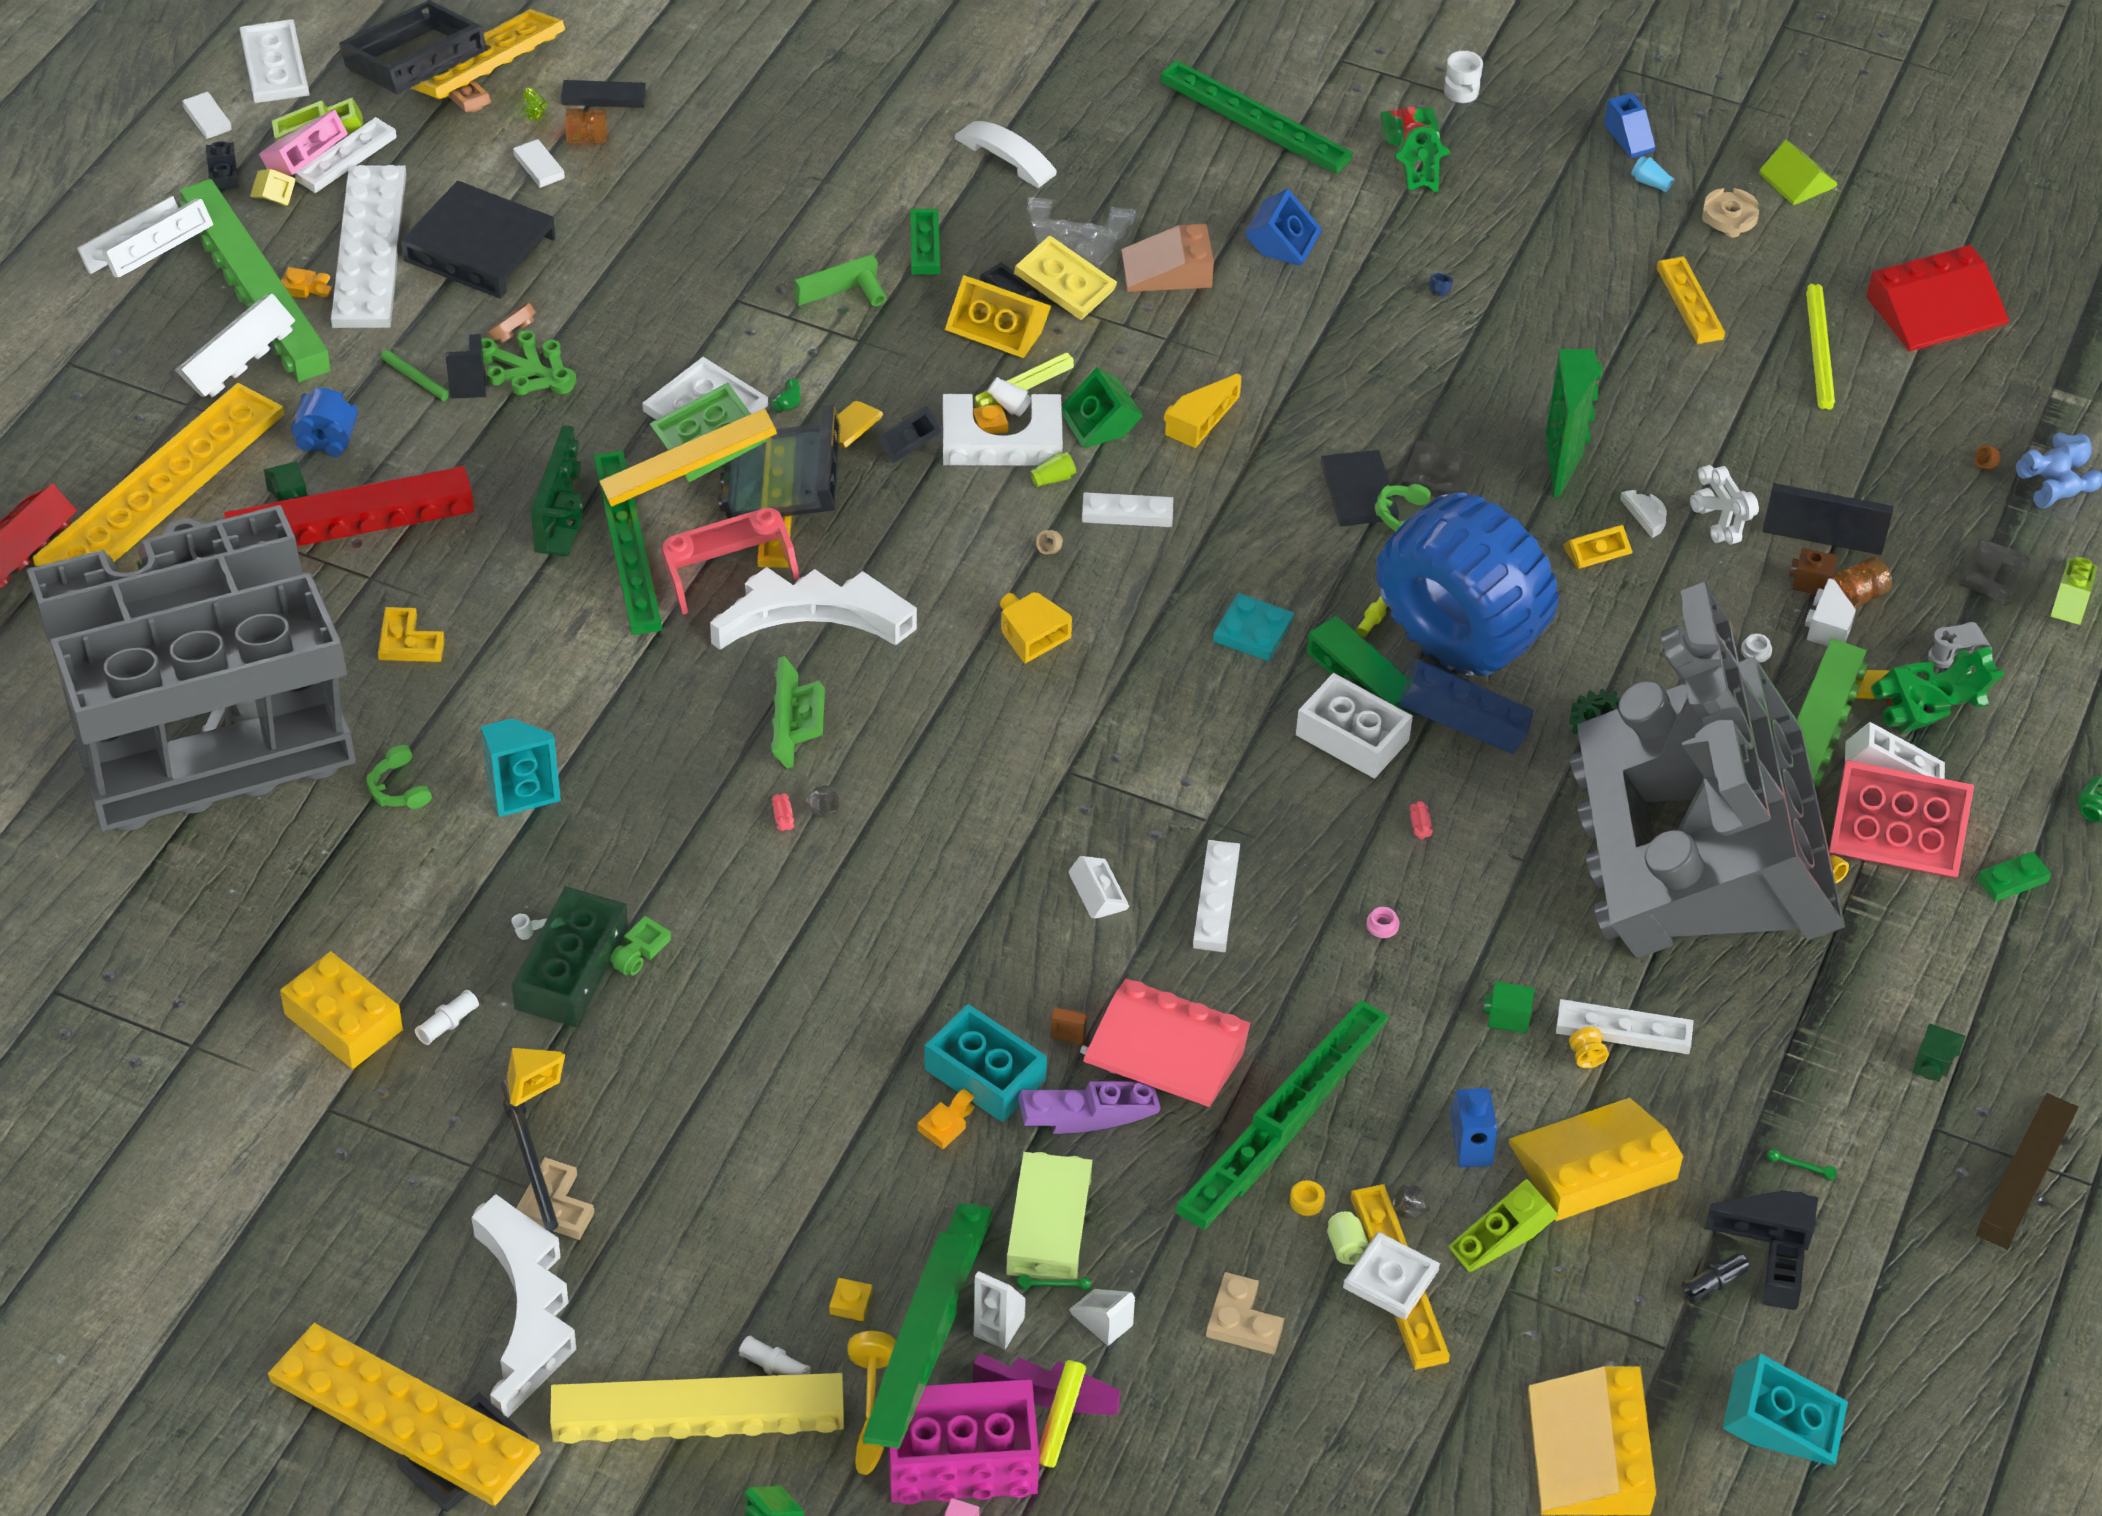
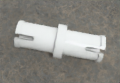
M464 990L461 995L447 1005H440L436 1008L435 1014L415 1028L418 1039L423 1044L429 1045L445 1031L455 1029L459 1025V1020L479 1006L476 996L471 991Z
M751 1335L746 1337L740 1346L739 1356L763 1367L764 1372L770 1376L775 1374L779 1376L811 1373L809 1371L811 1369L810 1366L787 1356L785 1350L779 1347L773 1349L756 1340Z

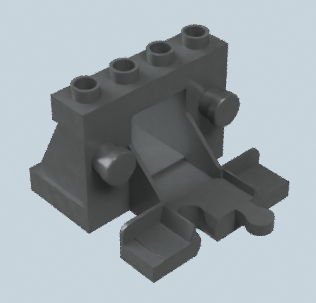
M281 505L203 525L200 521L190 518L173 521L165 528L164 535L141 541L138 555L142 568L135 572L118 573L113 559L104 550L26 569L46 637L52 644L89 795L102 832L115 828L123 831L135 830L147 824L152 818L177 811L198 813L209 808L214 801L240 794L248 796L264 795L272 791L277 784L303 777L323 779L336 773L339 767L356 763L351 733L341 712L339 677L347 675L342 644L311 573L302 574L296 539ZM255 700L258 718L167 742L165 723Z
M1704 581L1681 590L1682 610L1687 632H1685L1681 625H1676L1661 632V639L1666 652L1665 657L1683 684L1665 691L1663 686L1657 682H1638L1622 694L1618 703V709L1577 724L1581 751L1570 755V764L1579 786L1583 790L1588 789L1589 800L1578 804V812L1586 833L1591 839L1596 838L1598 849L1586 854V861L1596 886L1599 889L1605 888L1606 900L1595 904V914L1600 929L1608 940L1621 937L1634 956L1640 958L1673 946L1672 937L1801 929L1805 937L1810 940L1844 928V919L1802 727L1755 656L1741 662L1738 661L1730 618L1706 582ZM1693 799L1678 830L1665 831L1654 838L1647 802Z

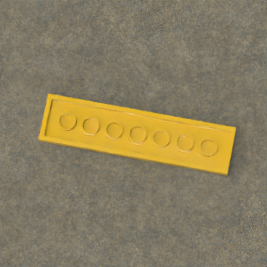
M316 1323L311 1325L268 1372L270 1382L397 1453L407 1456L415 1463L493 1506L498 1504L540 1454L539 1445Z

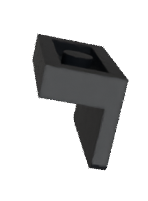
M470 334L469 351L446 353L449 390L452 399L486 397V375L481 334Z

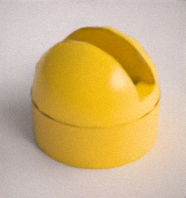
M1830 855L1835 882L1838 883L1846 876L1849 864L1841 857Z

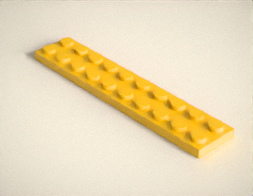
M240 383L235 384L33 556L34 565L37 567L104 550L115 562L284 416L283 406Z

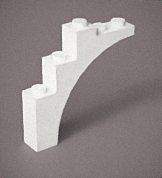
M766 567L757 575L751 576L745 583V597L739 598L733 606L722 614H718L710 622L711 644L720 650L738 638L759 629L783 623L802 621L833 622L857 627L876 634L896 646L917 629V608L863 571L853 579L847 580L840 587L815 569L805 577L799 578L792 585Z

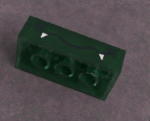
M565 886L511 985L514 1009L577 1027L610 964L613 951L620 945L628 930L626 903Z

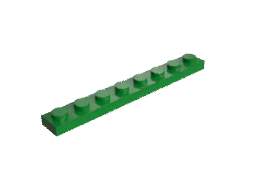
M1178 60L1160 74L1161 83L1334 174L1340 172L1352 161V151Z
M623 450L593 454L631 635L662 631V622L634 497L611 507L600 484V480L627 469Z

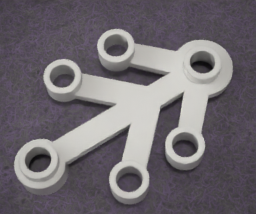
M1711 465L1700 467L1698 469L1700 482L1703 485L1710 484L1718 497L1714 496L1710 488L1696 491L1690 497L1693 511L1704 514L1714 510H1722L1719 523L1710 527L1712 540L1715 543L1726 540L1729 545L1741 542L1745 521L1751 520L1759 511L1755 495L1752 492L1740 491L1725 466L1713 468ZM1733 512H1734V514H1735L1734 523H1733L1732 526H1729V525H1730V522H1731V518H1732Z

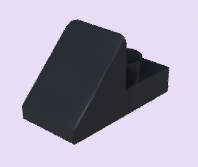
M924 406L902 417L901 422L879 435L877 439L892 462L895 463L943 432V429L928 406Z

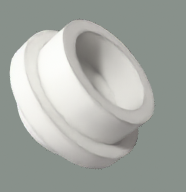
M1751 634L1742 642L1741 653L1746 659L1755 656L1758 662H1764L1771 657L1772 646L1766 636Z

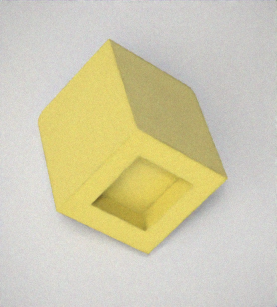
M272 169L259 170L250 197L255 199L264 198L282 206H288L296 179Z

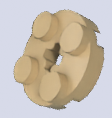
M1724 188L1717 189L1709 193L1705 198L1702 220L1711 227L1724 232L1728 237H1738L1741 232H1746L1757 224L1759 216L1758 202L1751 194L1740 189H1733V193L1724 192Z

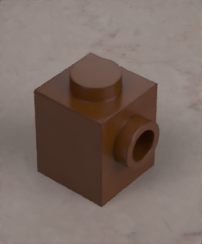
M1802 548L1799 560L1794 558L1792 560L1789 576L1795 577L1792 590L1815 595L1819 588L1824 590L1828 579H1833L1838 555Z

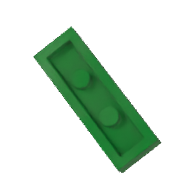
M910 209L911 275L940 274L939 210Z

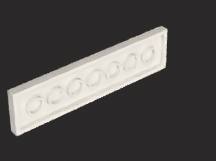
M405 165L349 166L331 316L332 328H391L406 182Z

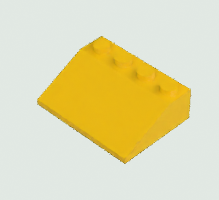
M1631 1098L1509 1138L1508 1142L1535 1188L1558 1213L1559 1216L1554 1219L1555 1221L1677 1180L1683 1159L1682 1152L1668 1130Z
M1604 1366L1529 1385L1528 1396L1541 1515H1650L1656 1496V1486L1641 1367Z

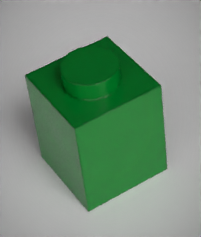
M1495 981L1493 994L1486 993L1483 1013L1489 1014L1487 1027L1527 1034L1535 988Z

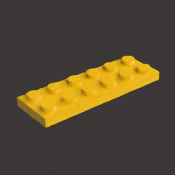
M529 9L484 33L487 51L411 87V89L437 99L445 98L451 91L469 85V82L473 79L491 73L494 68L501 64L512 62L514 57L522 53L534 50L538 44L553 40L557 34L565 30L563 20Z

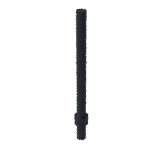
M505 1079L501 1082L505 1098L503 1101L506 1116L512 1121L544 1227L547 1231H553L558 1228L559 1224L524 1116L526 1107L524 1102L516 1107L510 1104L508 1082Z

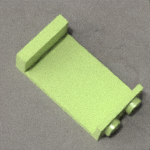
M1023 1152L1007 1254V1275L1021 1276L1025 1274L1030 1276V1278L1077 1280L1088 1189L1091 1184L1092 1160L1082 1159L1078 1156L1064 1157L1048 1155L1043 1152Z

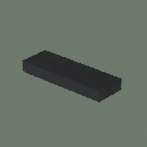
M564 80L561 103L562 105L644 108L646 83Z

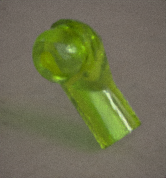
M529 88L523 94V98L530 104L529 108L525 106V113L529 119L538 120L543 117L548 104L533 88Z

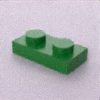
M2034 851L1979 871L1977 880L1993 901L1997 902L2049 882L2051 873Z

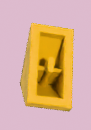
M512 1048L507 1072L510 1104L516 1107L560 1083L565 1054L558 1051Z

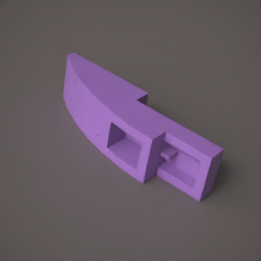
M1089 1082L1086 1090H1021L1018 1096L1024 1126H1051L1053 1134L1078 1133L1116 1127L1155 1115L1161 1109L1155 1087L1141 1082Z

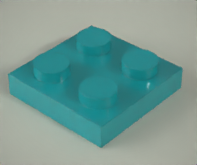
M1238 593L1215 630L1213 642L1270 662L1294 621V612Z

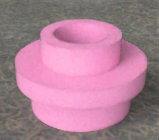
M1378 907L1367 917L1366 926L1372 935L1379 938H1388L1397 933L1399 919L1392 909Z

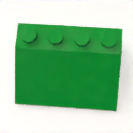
M1559 349L1545 430L1554 498L1561 496L1583 456L1585 444L1590 443V426H1588V423L1594 421L1592 401H1597L1598 385L1596 380H1600L1602 376V364L1596 361L1595 349Z

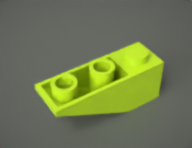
M2068 558L2050 617L2081 625L2098 566L2092 565L2093 562L2086 558Z
M1526 1179L1448 1247L1471 1273L1532 1239L1559 1215L1532 1183Z

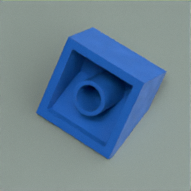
M1287 188L1263 200L1244 235L1261 255L1300 266L1305 262L1322 228Z

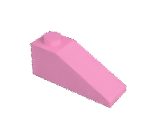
M331 110L277 140L259 153L267 169L291 176L348 135L337 112Z

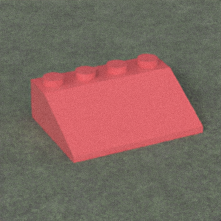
M1846 760L1842 769L1829 854L1957 879L1974 785Z
M1125 979L1114 994L1084 1056L1083 1062L1210 1107L1244 1054L1250 1022L1241 1020L1232 1014H1224L1210 1009L1204 1004L1182 999L1173 993L1151 988L1142 982Z

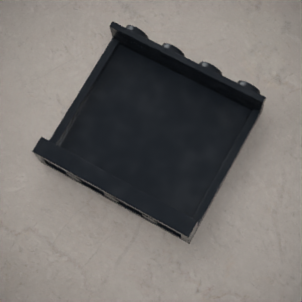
M457 180L401 240L404 262L501 299L507 293L505 279L543 237L550 240L555 239L554 217Z

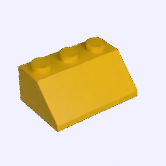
M963 275L945 330L1024 358L1041 335L1051 305Z

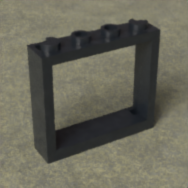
M431 0L425 1L339 42L344 63L348 69L395 94L414 87L488 50L481 25ZM428 7L429 14L423 13L422 10ZM433 29L447 36L389 65L375 58Z

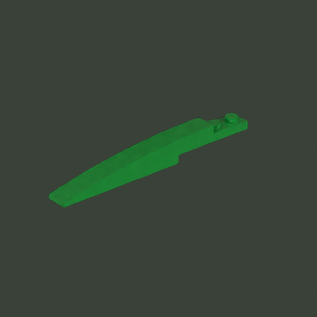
M1360 1000L1254 1114L1252 1124L1180 1200L1175 1213L1205 1230L1236 1196L1241 1198L1291 1142L1351 1069L1388 1021L1389 1015Z
M958 1203L946 1232H940L892 1351L867 1423L863 1443L900 1448L957 1315V1300L992 1221L991 1207Z

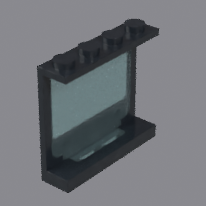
M834 404L822 406L821 423L776 429L777 434L767 438L768 441L723 464L725 472L720 474L723 493L719 494L718 502L720 511H725L727 519L763 508L776 509L782 517L835 510L841 425Z

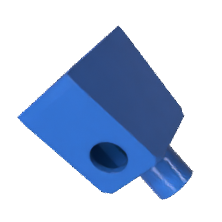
M1487 1088L1459 1089L1455 1091L1449 1113L1458 1167L1493 1166L1497 1123L1491 1091ZM1474 1134H1480L1478 1143L1470 1140Z

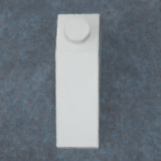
M1871 722L1846 741L1845 762L1848 760L1945 779V762Z
M978 1271L975 1276L974 1336L1005 1350L1025 1318V1298L1012 1286Z

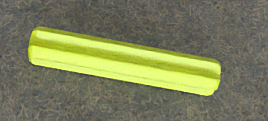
M1067 1360L1039 1445V1464L1047 1467L1056 1466L1086 1371V1366L1082 1363Z

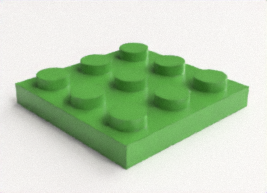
M727 382L650 423V426L665 450L669 451L744 418L751 413ZM764 439L685 474L684 477L689 483L768 440Z

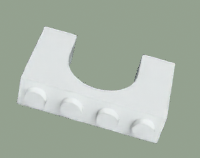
M943 394V465H1041L1056 453L1060 452L1062 454L1061 394H1031L1030 424L1023 431L1008 436L989 434L976 425L973 419L972 394Z

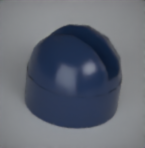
M1433 273L1430 276L1429 290L1433 295L1436 292H1440L1439 296L1443 297L1450 292L1453 278L1446 274Z

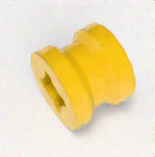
M1581 1028L1575 1031L1569 1038V1045L1576 1052V1063L1581 1068L1597 1067L1604 1063L1609 1056L1607 1047L1601 1043L1603 1038L1598 1028Z

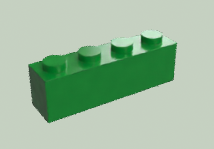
M1335 616L1309 632L1307 654L1330 675L1335 673L1406 713L1411 714L1413 712L1399 706L1406 677L1396 669L1391 661H1387L1379 654L1371 643L1361 638L1352 626L1343 622L1338 616Z

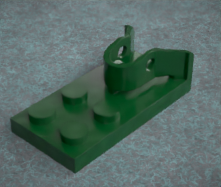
M562 425L531 507L534 550L537 553L563 557L569 556L578 530L582 525L581 493L573 492V481L580 476L581 462L577 461L579 440L575 439L574 427ZM574 521L575 524L568 525L567 522Z

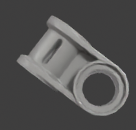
M1968 622L1963 625L1941 627L1934 633L1933 639L1935 644L1928 652V660L1933 661L1936 667L1949 668L1954 656L1961 650L1966 649L1972 654L1986 647H1990L1992 651V647L1977 623Z

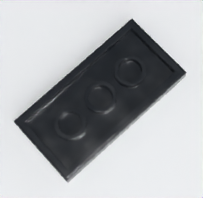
M1773 483L1762 532L1882 555L1894 506Z

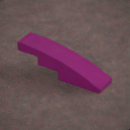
M979 1353L973 1362L972 1383L1032 1379L1034 1404L1051 1408L1065 1364L1056 1361L1051 1371H1048L1018 1357L1013 1366L1010 1367ZM1084 1374L1073 1412L1117 1415L1120 1408L1121 1391Z

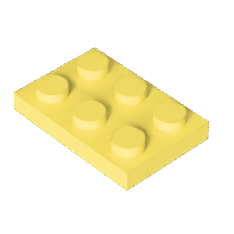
M1050 235L1021 260L1014 270L1015 275L1080 320L1086 317L1112 293L1117 284L1114 279Z

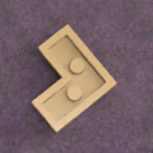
M545 1157L540 1167L559 1224L558 1228L553 1231L580 1240L594 1215V1205L566 1196L577 1177L576 1167ZM530 1183L516 1209L545 1228Z
M1225 1272L1207 1327L1206 1337L1275 1355L1284 1326V1318L1252 1310L1258 1290V1280Z

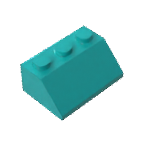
M513 718L481 726L488 790L498 817L561 801L553 733Z

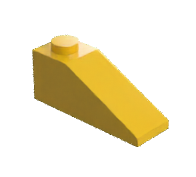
M1234 374L1181 396L1173 406L1170 405L1164 414V421L1166 422L1165 435L1196 448L1240 397L1242 376Z

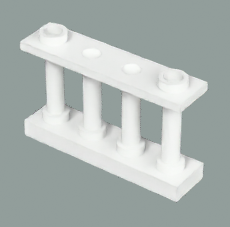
M170 196L77 247V250L89 274L109 265L113 276L121 277L209 228L213 223L202 199H194L178 208L174 197Z

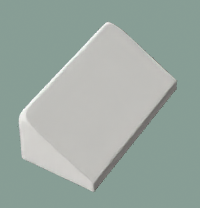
M1079 856L1069 870V875L1090 917L1101 918L1127 910L1129 908L1128 902L1106 859Z

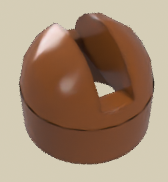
M1982 445L1975 453V464L1979 468L1994 469L2000 464L2001 454L1993 446Z

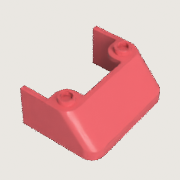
M763 508L676 534L665 540L661 547V555L682 615L687 614L688 609L677 569L778 539L794 581L800 578L794 547L779 511L773 508Z

